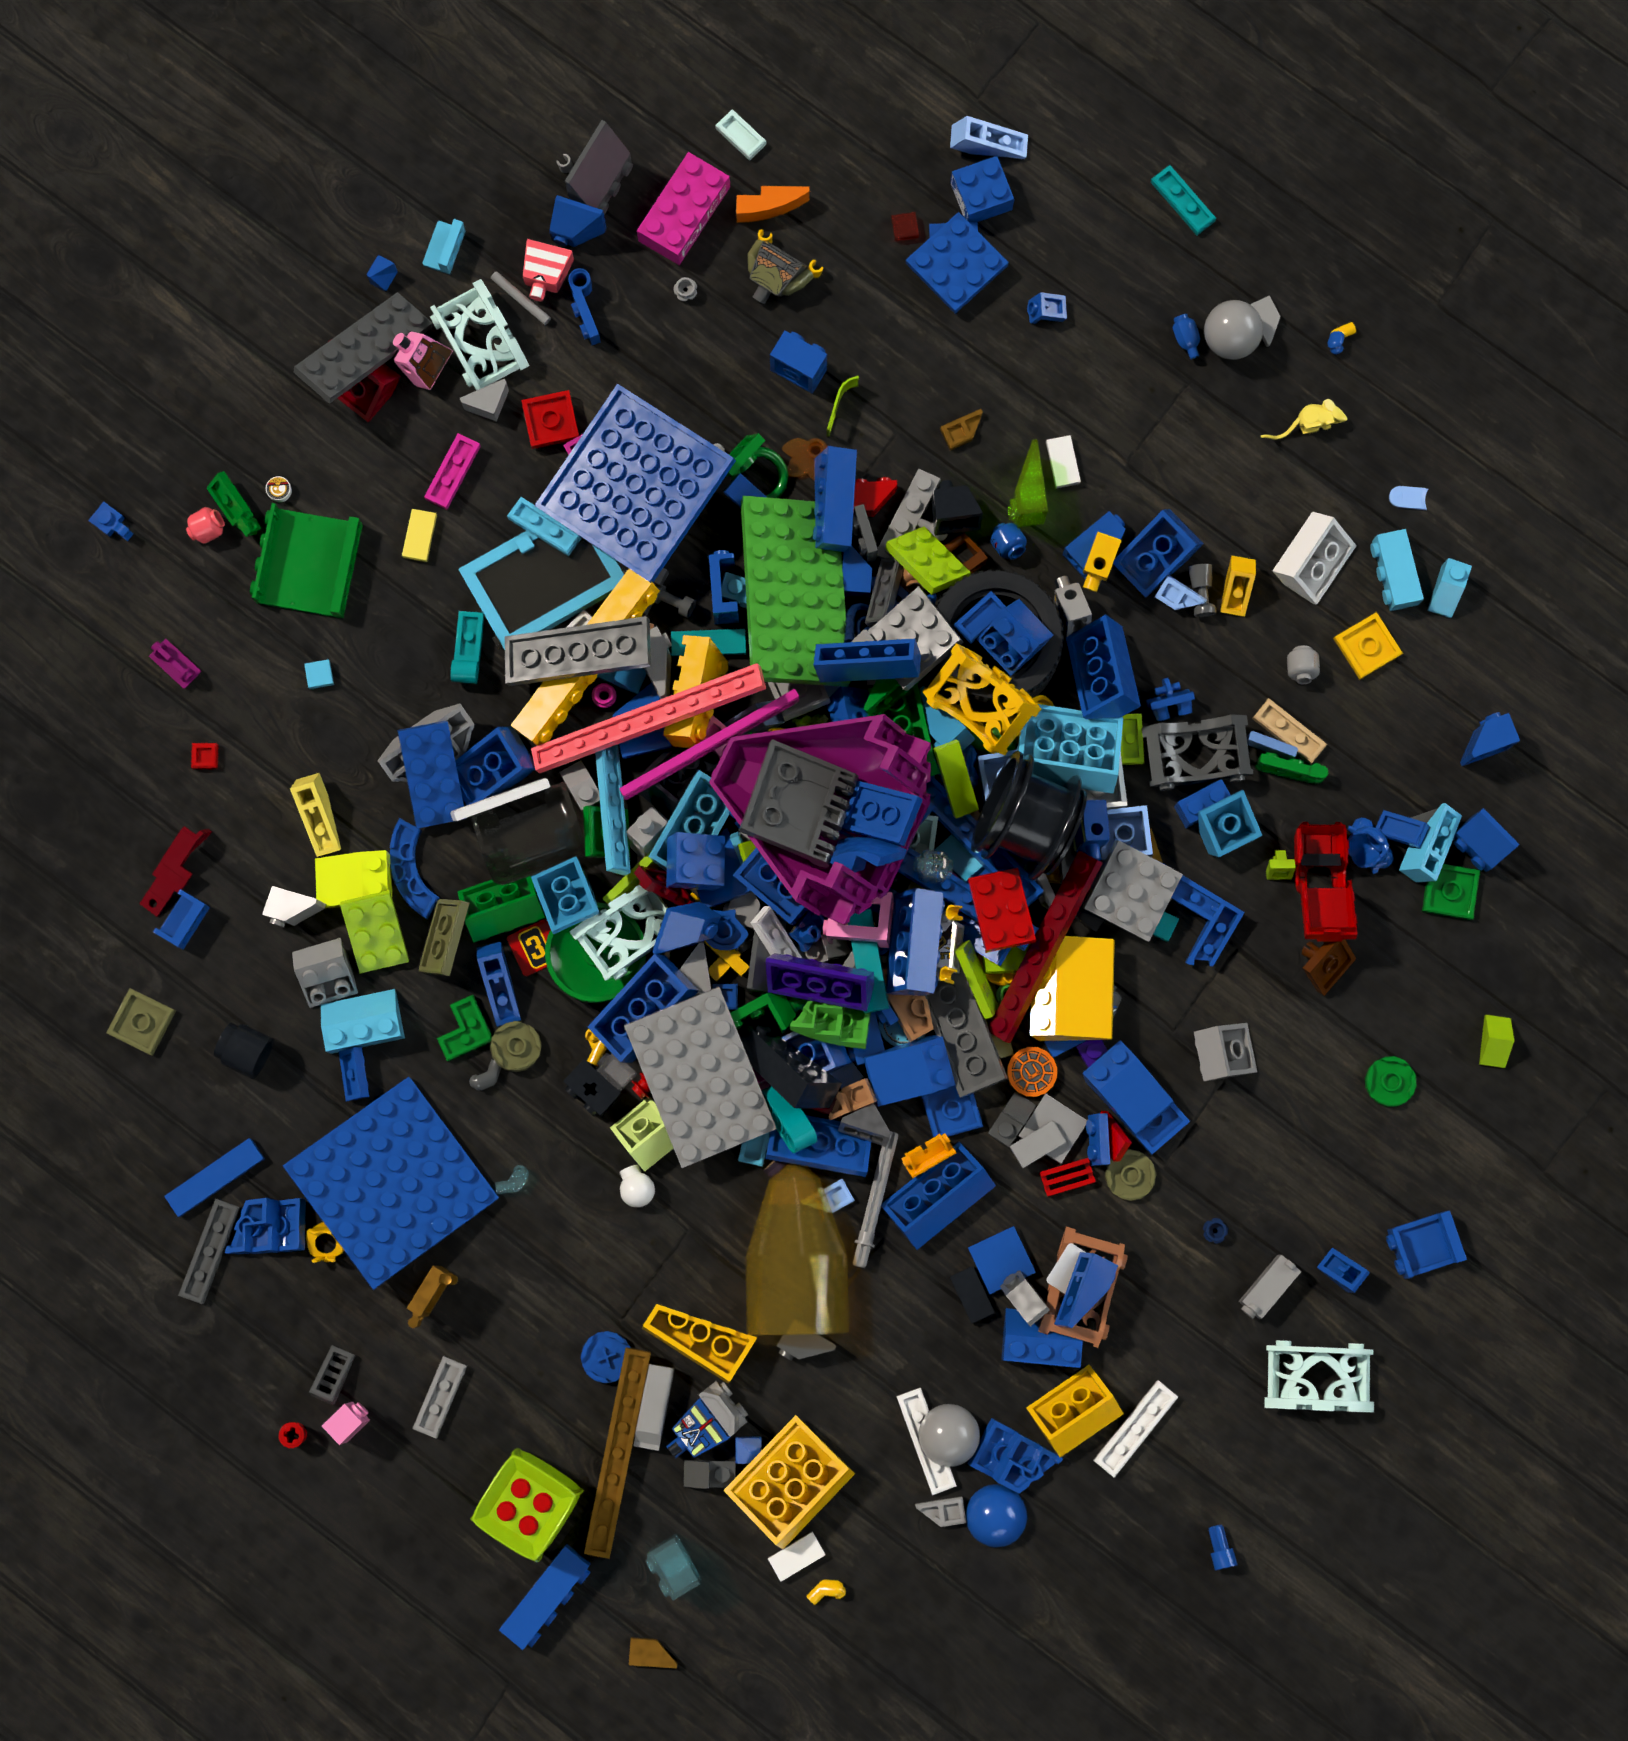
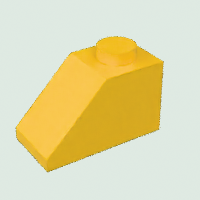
M1231 555L1221 604L1222 613L1245 617L1256 576V560Z

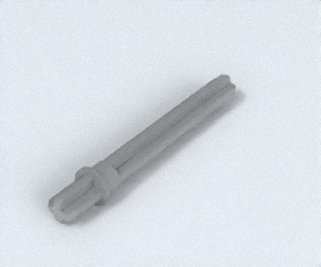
M890 1131L891 1135L887 1146L881 1147L858 1240L854 1242L857 1243L853 1265L861 1268L866 1267L870 1249L875 1246L873 1244L874 1233L898 1140V1134Z

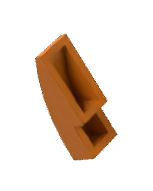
M761 186V195H737V223L770 219L792 211L809 201V187Z

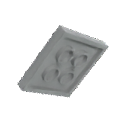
M1115 840L1082 908L1149 942L1183 874L1129 845Z

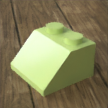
M651 1097L650 1099L646 1098L610 1127L644 1171L674 1149L658 1108Z

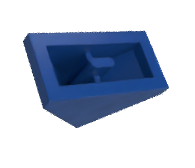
M1331 1248L1317 1266L1322 1273L1347 1293H1355L1370 1273L1367 1269L1334 1248Z

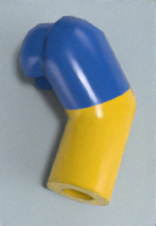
M1353 322L1331 331L1327 344L1332 354L1341 353L1344 349L1342 345L1344 338L1356 333Z

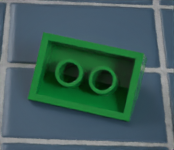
M529 867L457 891L459 900L469 903L465 923L473 943L545 918L541 902L531 879Z

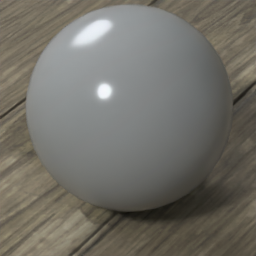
M1229 300L1222 302L1213 308L1207 316L1204 326L1205 340L1209 348L1222 358L1232 360L1244 358L1258 347L1262 339L1263 322L1261 316L1253 306L1244 301Z
M955 1404L939 1405L931 1409L922 1419L918 1432L919 1444L924 1454L932 1462L946 1467L958 1466L968 1461L975 1454L980 1442L979 1426L974 1416L965 1408Z

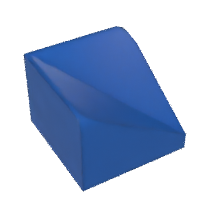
M378 255L369 269L367 277L371 285L387 291L398 271L393 262Z
M762 1436L735 1437L736 1464L750 1463L762 1451Z

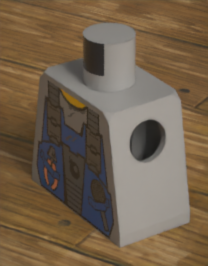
M1062 576L1054 581L1057 588L1055 590L1054 603L1062 620L1065 637H1068L1090 624L1092 613L1080 584H1071L1068 576Z

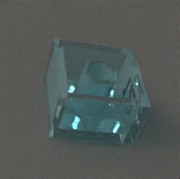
M677 1533L649 1549L648 1557L645 1561L652 1574L657 1572L661 1580L658 1584L665 1597L670 1595L672 1600H675L700 1585L702 1578Z

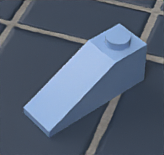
M966 116L952 125L950 148L974 155L1025 159L1027 156L1028 135Z

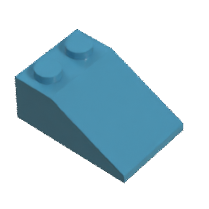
M577 856L531 876L553 934L600 913L586 872Z

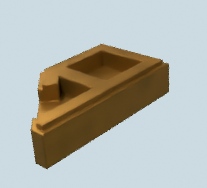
M982 409L940 427V431L950 451L973 440L983 413Z
M631 1637L629 1665L677 1668V1662L664 1649L658 1639Z

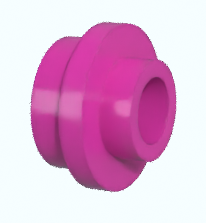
M598 684L592 691V700L600 708H608L616 701V691L610 684ZM607 692L609 697L606 700L600 699V694Z

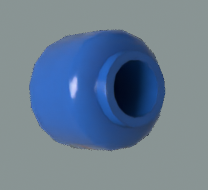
M1001 523L993 529L990 542L1001 558L1014 560L1025 552L1027 539L1016 524Z

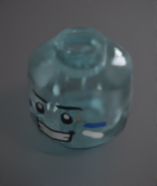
M926 849L922 851L919 857L915 858L913 870L917 872L918 878L922 882L942 884L951 877L953 862L949 859L946 852Z

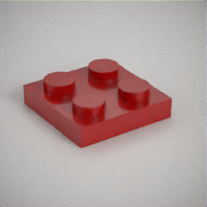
M569 390L521 400L532 449L568 442L579 436Z

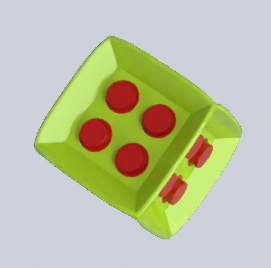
M516 1448L492 1480L470 1520L482 1531L509 1549L537 1563L542 1559L543 1553L560 1532L584 1490L546 1462L528 1452L522 1451L520 1448Z

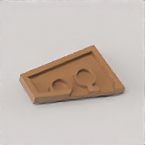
M886 968V969L883 970L884 979H885V985H886L887 969H888V968ZM887 994L889 1005L898 1017V1022L909 1042L933 1030L929 1005L925 996Z

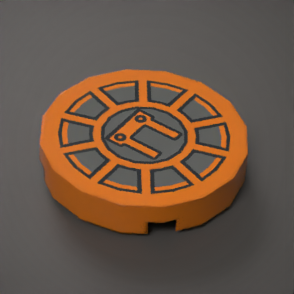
M1026 1047L1011 1057L1007 1066V1077L1010 1086L1017 1093L1026 1097H1038L1047 1093L1053 1087L1057 1079V1066L1054 1058L1047 1051L1039 1047Z

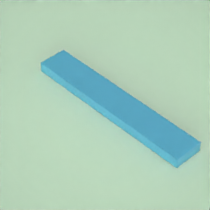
M615 745L596 752L595 755L606 871L625 876L631 873L624 799L619 790L622 787L619 747Z

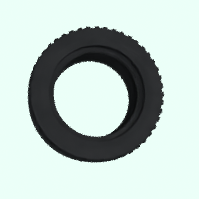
M1007 570L979 571L977 574L972 573L969 577L965 576L961 581L955 582V585L949 587L948 591L942 595V598L939 599L936 608L954 630V624L992 591L1006 607L1020 599L1053 634L1052 638L1033 656L1027 666L1009 676L1012 678L1009 683L1014 684L1016 689L1020 690L1023 688L1032 698L1038 696L1051 680L1063 648L1062 620L1059 617V611L1056 610L1055 603L1051 601L1052 598L1046 594L1045 590L1040 588V585L1035 584L1033 580H1028L1024 575L1020 576L1016 572L1009 573ZM952 653L930 671L933 673V678L936 677ZM960 664L957 666V668L954 670L951 676H958ZM978 674L973 675V681L967 678V681L981 682V677ZM946 681L942 689L950 698L952 696L951 692L944 690L950 686L957 687V684ZM990 683L980 689L967 688L971 707L997 711L993 703L995 686ZM1003 694L999 696L1001 705L1003 702L1008 701V698Z

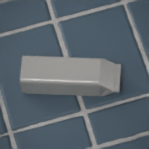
M648 1364L635 1432V1447L659 1451L675 1368Z

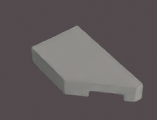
M962 1496L915 1503L916 1509L940 1527L966 1523Z

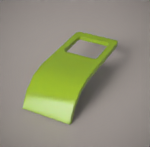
M859 376L847 379L839 388L827 427V437L830 436L842 395L850 388L858 386Z

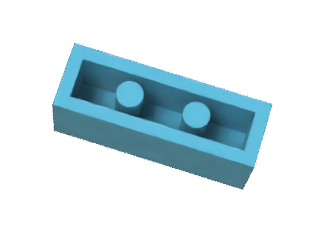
M1406 529L1377 535L1373 539L1370 548L1372 556L1377 559L1379 566L1376 568L1378 580L1383 582L1384 590L1382 596L1385 605L1389 606L1390 611L1419 605L1424 598Z

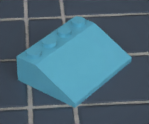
M1038 704L1042 710L1036 717L1032 716L1019 733L1017 751L1022 752L1023 757L1027 754L1033 755L1034 767L1032 773L1060 786H1064L1071 777L1079 775L1082 782L1081 789L1113 794L1119 774L1123 717L1085 719L1081 710Z

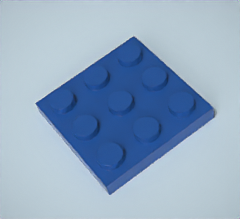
M959 212L906 259V264L955 314L999 275L1009 263Z

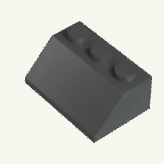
M777 917L787 934H789L791 927L787 926V921ZM755 930L747 991L751 994L764 995L769 993L765 961L771 955Z

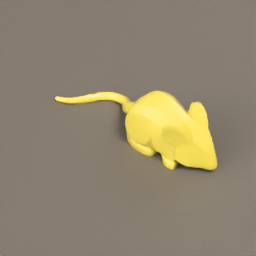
M1326 399L1322 405L1310 404L1305 406L1290 428L1283 434L1277 436L1261 435V438H1270L1272 440L1284 438L1298 424L1303 434L1317 432L1319 428L1328 430L1331 429V424L1347 421V416L1340 408L1335 406L1332 400Z

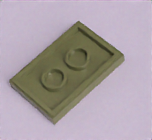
M448 899L437 900L419 966L420 972L450 976L469 906L468 902Z

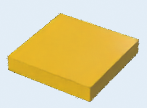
M1377 612L1333 638L1359 680L1403 654Z

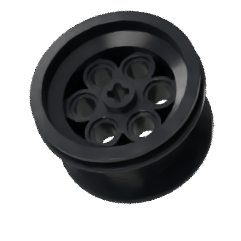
M1015 751L1002 767L985 800L974 829L971 850L975 853L981 851L983 859L991 857L998 847L1029 861L1028 878L1033 881L1039 878L1042 873L1046 875L1052 874L1065 857L1080 826L1086 808L1087 792L1081 790L1082 782L1079 775L1071 777L1064 786H1060L1032 773L1034 767V757L1032 754H1027L1023 757L1022 752Z

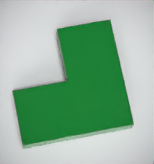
M470 995L450 1005L460 1028L437 1038L448 1062L482 1047L492 1040V1035L474 995Z

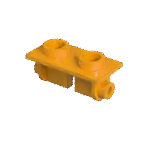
M939 1133L934 1138L925 1142L927 1149L923 1150L921 1146H918L910 1152H906L905 1157L901 1158L912 1178L956 1154L946 1133L943 1135Z

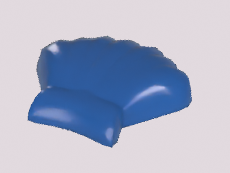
M713 910L721 918L714 938L706 942L718 950L738 948L748 937V932L737 920L736 910Z

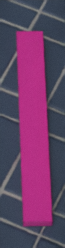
M795 689L789 691L622 786L619 790L625 800L630 799L728 743L730 737L740 736L799 702L797 691Z

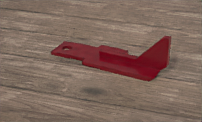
M185 826L180 830L152 875L156 879L143 897L140 905L156 917L160 915L174 892L178 893L180 889L183 890L191 878L192 873L185 869L183 865L189 855L210 836L211 830H200L197 834ZM152 899L156 900V907L150 905Z

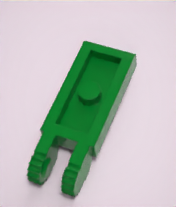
M1270 752L1262 753L1257 759L1255 766L1256 770L1312 784H1321L1329 774L1328 768L1319 763L1310 766L1304 764L1302 760H1286L1280 758L1278 754Z

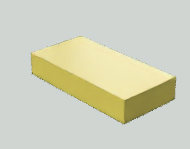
M412 509L402 553L403 558L427 562L437 518L436 513Z

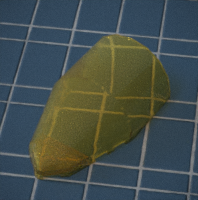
M786 1163L768 1181L745 1256L747 1335H799L849 1332L847 1252L821 1179L806 1166Z

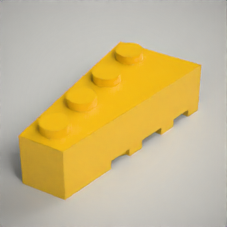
M656 1304L642 1326L643 1330L728 1384L757 1337Z

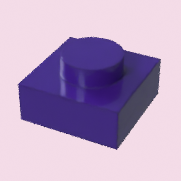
M1087 1040L1076 1047L1087 1068L1108 1051L1102 1040Z

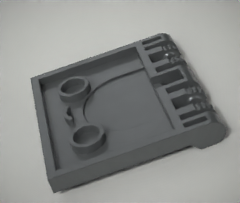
M772 739L769 742L739 832L806 858L815 865L828 868L835 847L818 839L819 835L837 841L840 835L837 831L842 829L847 814L844 810H847L850 805L847 800L834 795V790L845 796H853L854 787H856L859 776Z

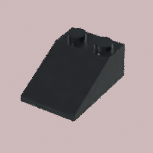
M671 745V748H667L641 776L689 748L673 747ZM710 752L639 794L670 819L696 771L700 770L712 777V772L717 767L720 759Z

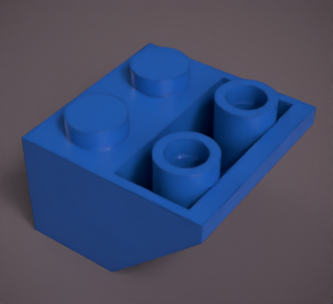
M1018 599L1005 607L976 640L1012 676L1040 651L1052 638L1053 634Z

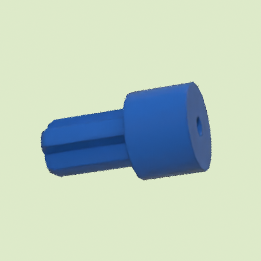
M1222 1525L1210 1527L1208 1531L1214 1553H1211V1558L1215 1571L1237 1566L1233 1548L1229 1549L1224 1527Z

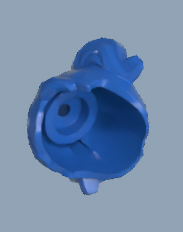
M1355 819L1353 825L1348 826V831L1351 834L1348 838L1349 855L1357 866L1361 868L1371 867L1372 873L1376 874L1379 868H1387L1392 864L1393 852L1389 848V843L1384 833L1374 828L1369 819Z

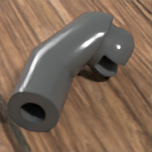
M491 1059L487 1072L480 1075H472L469 1080L470 1086L481 1091L494 1086L502 1067L497 1065L495 1060Z

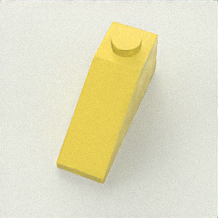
M320 773L296 779L290 790L316 856L339 851L341 846L331 804Z

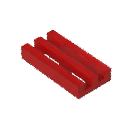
M1089 1158L1039 1172L1047 1197L1096 1182ZM1083 1164L1085 1166V1169L1051 1180L1046 1178L1047 1175ZM1085 1174L1088 1175L1086 1180L1050 1190L1049 1185Z

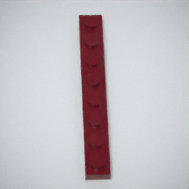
M1078 851L1035 935L1036 942L1031 943L988 1027L991 1034L1004 1042L1011 1043L1103 863L1082 851Z

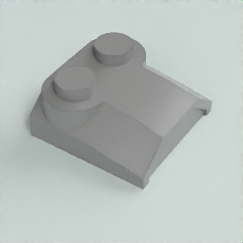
M715 1381L703 1390L699 1396L731 1437L739 1428L747 1423L745 1417L748 1413L740 1403L736 1405L730 1399L733 1393L724 1382L719 1384Z

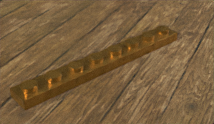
M625 1348L584 1554L610 1559L651 1352Z

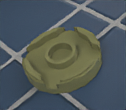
M519 1021L505 1023L496 1030L492 1037L490 1045L492 1058L497 1065L507 1071L519 1072L527 1070L534 1065L540 1055V1037L530 1025Z
M1127 1150L1120 1162L1110 1159V1164L1106 1166V1184L1110 1191L1120 1199L1129 1201L1141 1199L1155 1185L1156 1171L1154 1164L1140 1151Z

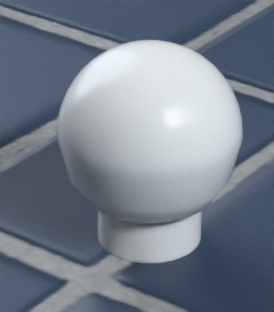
M633 1165L621 1170L620 1175L623 1181L620 1185V1195L622 1200L627 1205L635 1208L643 1207L650 1203L655 1194V1186L650 1177L641 1173L639 1165Z

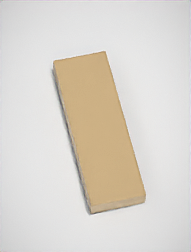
M1269 698L1252 718L1281 742L1297 747V754L1310 765L1327 745Z

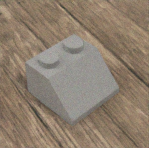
M1247 1023L1215 1026L1194 1031L1195 1046L1198 1051L1203 1081L1257 1072Z

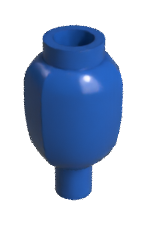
M1187 314L1175 317L1173 332L1179 346L1187 350L1190 359L1199 357L1197 346L1200 342V336L1195 321L1189 318Z

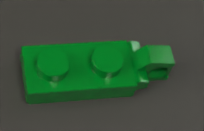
M224 471L217 473L207 486L208 492L232 527L237 526L246 537L256 535L261 527L256 518H253L254 515L226 473Z

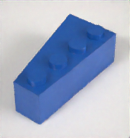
M828 446L814 458L815 527L813 530V540H815L817 549L845 552L851 547L857 450Z

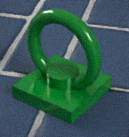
M759 433L746 435L729 453L736 462L725 477L731 476V480H733L738 473L746 471L757 457L768 458L777 467L779 480L776 488L765 496L767 498H780L788 484V469L784 460L775 451L766 447H760L766 440Z

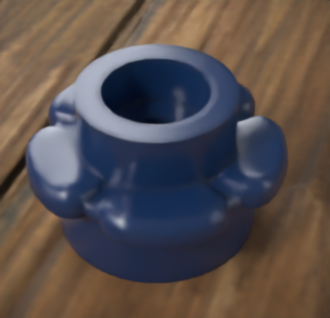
M1213 1218L1212 1221H1206L1203 1225V1235L1208 1242L1221 1243L1228 1234V1228L1221 1219ZM1214 1228L1217 1229V1233H1213Z

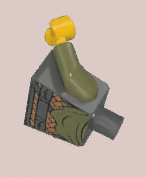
M759 230L758 240L755 241L748 252L749 279L759 284L753 295L754 299L765 304L771 292L781 297L783 295L789 296L804 288L813 278H818L821 275L823 266L819 270L812 268L816 264V260H812L808 269H806L807 265L772 244V233H770L768 238H763L764 230Z

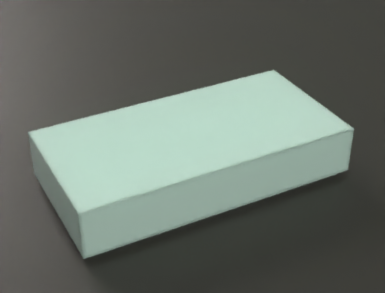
M733 109L715 125L716 130L749 161L766 145V140Z

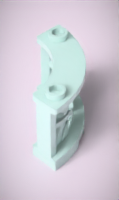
M481 279L472 283L474 288L437 308L435 305L430 307L433 312L430 318L435 328L443 330L466 372L462 374L469 388L474 386L476 391L518 369L523 370L529 366L509 328L504 329L508 324L498 306L496 307L490 292ZM481 311L486 312V315L483 318H479L473 314L474 312H476V314L479 316V313ZM450 316L454 317L452 321L446 320ZM469 319L480 325L495 323L496 326L489 331L486 338L487 350L472 346L463 341L464 331ZM454 328H456V330H455V336H454V338H453V336H452V334L450 333L449 329H454ZM500 338L502 343L500 345L494 343L496 350H493L492 340ZM460 350H462L463 352H465V353H467V354H469V355H472V356L469 358L468 362H466V360H465V358H464V356H463V354H462V352H461ZM486 360L491 361L494 372L479 379L474 372V367L479 364L482 366L483 372H485L487 368ZM514 360L499 369L497 367L496 361Z
M640 885L636 886L630 893H624L608 903L610 909L601 910L599 914L584 920L570 931L573 938L580 942L600 970L605 981L614 978L616 981L628 972L626 970L627 967L650 953L654 948L656 939L652 941L653 935L658 936L660 925L668 907L659 895L645 890ZM633 905L639 907V912L634 911ZM623 911L627 916L634 919H646V928L642 940H626L616 937L622 927V917L619 912ZM609 921L615 924V929L611 935L607 934L612 929L606 926V922ZM587 935L602 944L598 950L593 946ZM607 946L613 947L608 954V960H610L612 955L620 957L619 962L611 968L608 967L600 955ZM628 950H638L629 956Z
M1276 1340V1346H1266V1350H1268V1397H1265V1408L1374 1412V1402H1370V1355H1373V1350L1364 1349V1344L1348 1343V1348L1291 1346V1341ZM1299 1352H1316V1353H1314L1313 1355L1309 1356L1308 1358H1306V1359L1303 1361V1358H1302V1356H1301V1354H1300ZM1328 1353H1340L1343 1355L1338 1362ZM1280 1354H1289L1294 1359L1291 1364L1283 1362L1287 1369L1294 1370L1290 1375L1279 1372ZM1356 1357V1365L1350 1367L1347 1362L1348 1359ZM1321 1360L1329 1365L1341 1379L1334 1381L1327 1387L1324 1393V1400H1319L1318 1392L1311 1382L1301 1378L1309 1368ZM1356 1367V1376L1350 1377L1348 1373L1352 1372ZM1279 1377L1287 1380L1281 1391L1280 1398ZM1297 1382L1308 1388L1309 1392L1306 1396H1300L1299 1390L1302 1387L1296 1386ZM1353 1382H1356V1391ZM1344 1384L1345 1388L1339 1389L1342 1392V1396L1340 1398L1335 1397L1334 1389Z

